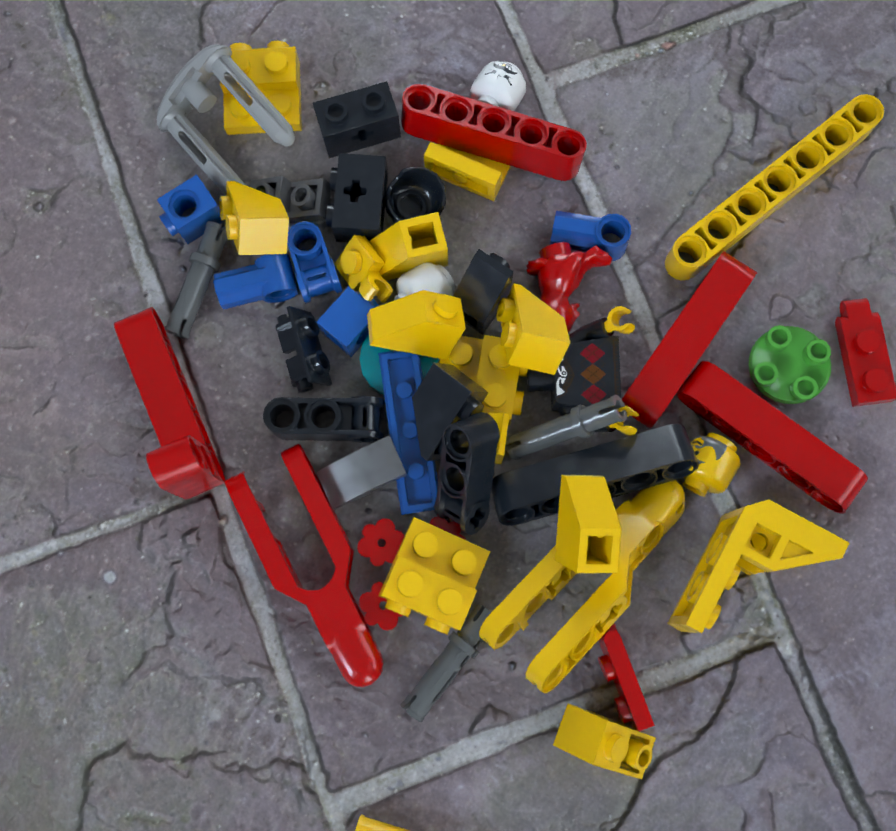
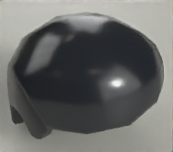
M424 166L404 168L387 188L385 194L386 212L394 223L438 212L440 216L446 205L445 185L437 173Z

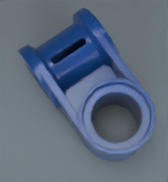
M307 221L298 222L293 225L288 231L287 244L294 263L297 283L305 304L311 302L312 297L331 291H335L337 294L343 292L333 260L329 256L320 229L315 224ZM305 239L317 241L313 249L309 251H301L298 249V246Z

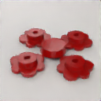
M438 516L430 520L429 524L466 540L460 534V524L455 521L448 523L446 519ZM388 518L378 520L375 526L373 524L365 525L362 530L364 537L360 539L357 545L358 553L365 558L370 557V561L374 566H381L385 561L393 563L404 539V534L401 531H395V524ZM378 540H384L385 546L380 547L378 545ZM376 582L372 585L371 592H365L360 596L358 601L359 607L362 611L366 612L364 620L368 625L374 626L378 623L381 629L389 631L397 626L398 617L403 615L387 608L382 610L379 607L380 602H387V599L378 596L383 583Z

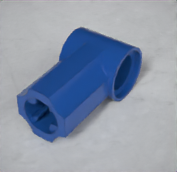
M556 211L550 245L568 242L571 250L586 252L597 245L612 257V261H616L625 254L631 236V225L624 216L619 214H607L600 218ZM612 233L617 235L620 241L610 243L602 236Z
M288 254L263 255L257 258L253 265L214 274L215 292L223 310L261 300L268 303L284 302L298 294Z

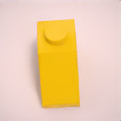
M425 290L372 308L367 314L370 346L444 360L448 358L466 329L461 298Z

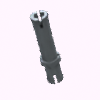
M211 221L207 222L197 251L190 255L189 262L192 264L168 323L164 328V331L167 333H175L174 336L189 339V333L213 273L219 272L221 267L218 261L227 241L226 227L220 230V224Z
M613 395L606 400L587 407L578 405L573 407L569 414L519 433L508 435L505 445L514 443L516 446L508 448L507 452L512 459L518 460L523 456L578 436L584 439L593 436L597 429L625 421L627 419L626 410L621 412L617 410L625 407L618 395Z
M478 603L470 617L463 624L461 631L458 630L457 633L453 631L448 637L450 642L426 671L412 692L400 704L417 721L422 722L432 706L441 697L470 657L475 659L479 651L477 648L483 642V639L479 636L480 627L491 613L482 604Z

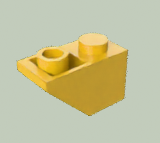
M226 181V196H220L219 199L221 220H226L227 239L234 240L238 255L287 254L289 217L281 199L236 181Z
M438 212L398 221L369 241L385 262L379 273L386 281L399 278L414 267L426 262L443 267L448 266V247Z
M513 283L508 297H503L500 300L497 309V321L501 322L502 327L500 342L501 346L505 347L508 365L555 375L570 345L565 319L522 285Z
M561 475L554 560L575 573H618L622 528L605 477L596 475Z
M568 703L553 746L594 766L642 780L645 769L652 760V748L656 738Z

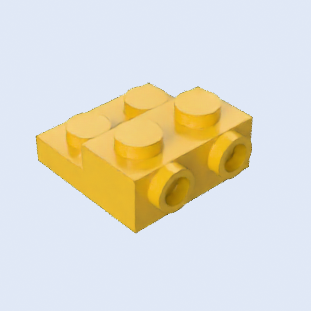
M271 41L267 44V48L252 49L250 45L245 43L230 45L232 60L290 123L293 131H302L300 61L296 47H289L284 41ZM220 81V87L223 91L224 129L226 134L266 133Z
M484 335L483 339L461 336L446 360L440 359L439 363L455 366L489 392L482 402L484 405L482 412L510 414L508 426H510L512 414L520 416L524 392L516 390L518 376L526 377L528 369L508 365L505 347L501 346V337Z
M414 517L378 596L387 599L385 608L405 617H409L411 610L427 617L424 623L425 626L448 635L450 628L461 631L477 592L475 589L491 551Z

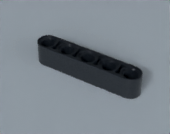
M671 424L501 473L493 478L491 493L499 522L502 525L514 526L558 514L561 475L603 476L606 479L611 498L689 476L698 469L699 462L685 427L681 424Z

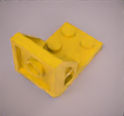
M769 499L723 514L667 624L681 632L703 633L705 628L711 629L718 619L721 606L717 602L724 588L730 590L733 587L740 571L752 575L842 559L849 542Z

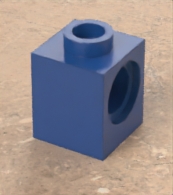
M197 174L157 199L165 211L159 218L172 237L180 233L187 244H190L204 234L208 221L218 224L226 221L221 220V209ZM196 207L193 214L182 217L185 210Z
M348 286L318 319V327L324 336L352 357L369 335L367 320L369 310L378 307L379 304L374 299L371 301L365 300L361 294H357Z

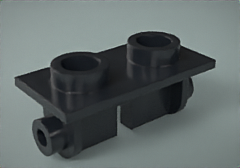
M288 306V314L277 317L278 324L275 328L283 353L289 354L295 350L297 352L296 356L285 360L292 386L297 387L298 393L311 391L313 389L312 383L331 386L332 381L329 375L330 362L322 351L318 337L320 330L316 319L311 312Z

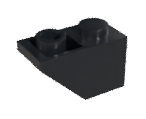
M478 249L453 295L454 297L461 298L465 323L482 335L497 316L500 300L503 297H508L513 278V271L510 270L508 262L495 253L488 255Z
M433 363L412 397L420 454L426 461L441 460L442 434L444 429L450 424L482 412L484 408L482 402L489 393L451 364Z

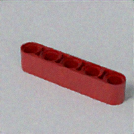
M424 84L411 85L403 92L401 125L403 130L411 136L560 181L571 180L579 172L587 142L585 137L574 129Z
M723 251L622 397L624 405L632 408L639 414L637 417L632 416L649 429L654 426L756 276L757 271L727 252Z
M700 361L677 392V397L684 405L817 502L834 512L844 514L868 480L867 475L859 467L721 368L708 361Z

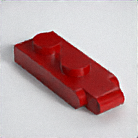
M867 298L841 301L839 307L841 317H836L835 328L852 407L895 401L896 385L879 313H871Z
M614 623L598 640L604 654L598 657V661L606 681L614 680L619 697L614 698V704L622 723L629 722L633 729L640 732L655 725L622 638Z

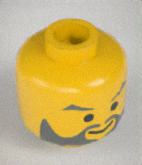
M708 433L707 436H696L691 441V444L698 459L699 467L692 474L684 477L683 486L702 497H705L707 492L714 494L723 493L728 488L741 464L740 458L736 454L737 447L730 440L715 433Z

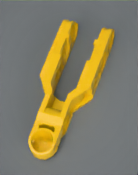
M676 480L642 489L632 500L625 501L616 509L622 528L618 573H612L529 664L525 674L526 679L532 684L537 685V688L545 694L553 690L630 606L633 571L657 546L661 538L679 520L684 512L685 493L683 487ZM555 546L489 614L480 627V638L488 642V645L494 650L506 644L519 629L524 631L529 625L528 619L548 598L553 600L577 574L554 560Z

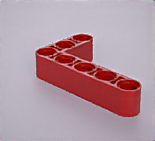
M150 307L114 322L117 337L161 445L160 448L146 453L148 467L158 486L164 491L187 500L224 484V473L166 331H164V325L156 310Z

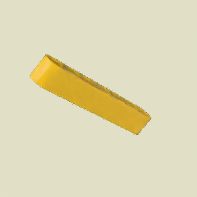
M868 94L855 97L683 233L675 241L666 256L665 268L668 274L680 281L689 280L716 260L723 251L726 252L862 143L884 116V107L881 101L875 96ZM827 139H828V140H831L832 142H834L835 145H832L831 143H829V142L827 141ZM797 161L803 162L807 168L800 166ZM768 184L777 186L780 192L772 190ZM738 206L746 207L752 215L742 213ZM708 229L719 231L723 239L714 238ZM679 252L689 253L693 257L694 263L683 261L679 256Z

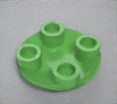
M774 326L763 334L752 347L749 355L750 376L758 390L771 400L784 404L803 403L816 397L828 383L831 374V349L827 342L803 328Z

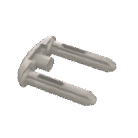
M215 44L202 49L175 76L158 108L157 126L162 132H170L226 196V181H236L243 185L245 183L187 118L193 109L190 104L199 113H205L215 105L217 97L205 85L212 75L222 82L275 143L285 147L291 146L295 141V136L290 123L232 60L231 48Z

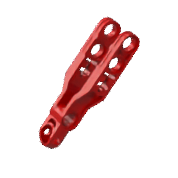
M300 443L280 453L335 565L332 579L323 588L318 590L303 588L281 541L271 532L263 515V512L266 510L252 493L246 481L245 472L243 471L225 480V485L274 589L307 606L323 641L331 652L344 679L355 687H366L379 679L383 672L384 661L382 653L349 588L355 551L335 511L332 510L326 493Z

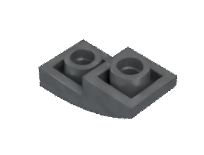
M283 176L251 180V188L281 199L288 214L289 222L326 221L327 205L330 203L331 190L330 183L324 178L290 182Z
M390 435L335 461L317 472L332 510L371 494L370 491L407 475Z

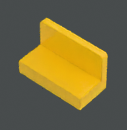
M432 142L429 143L424 153V166L437 173L440 179L493 202L511 167Z

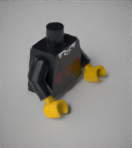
M617 306L609 312L607 318L604 317L588 323L569 334L570 345L555 375L528 369V391H551L552 411L559 412L561 416L569 414L571 409L578 405L587 407L606 400L613 395H618L621 398L619 336L612 335L614 331L623 334H630L634 331L635 325L632 323L619 325L620 318L625 314H630L632 311L625 307ZM628 406L617 409L618 412L626 410L627 417L639 416L636 411ZM624 421L595 430V432H614L617 429L628 436L634 435L637 432V429L633 426H624Z

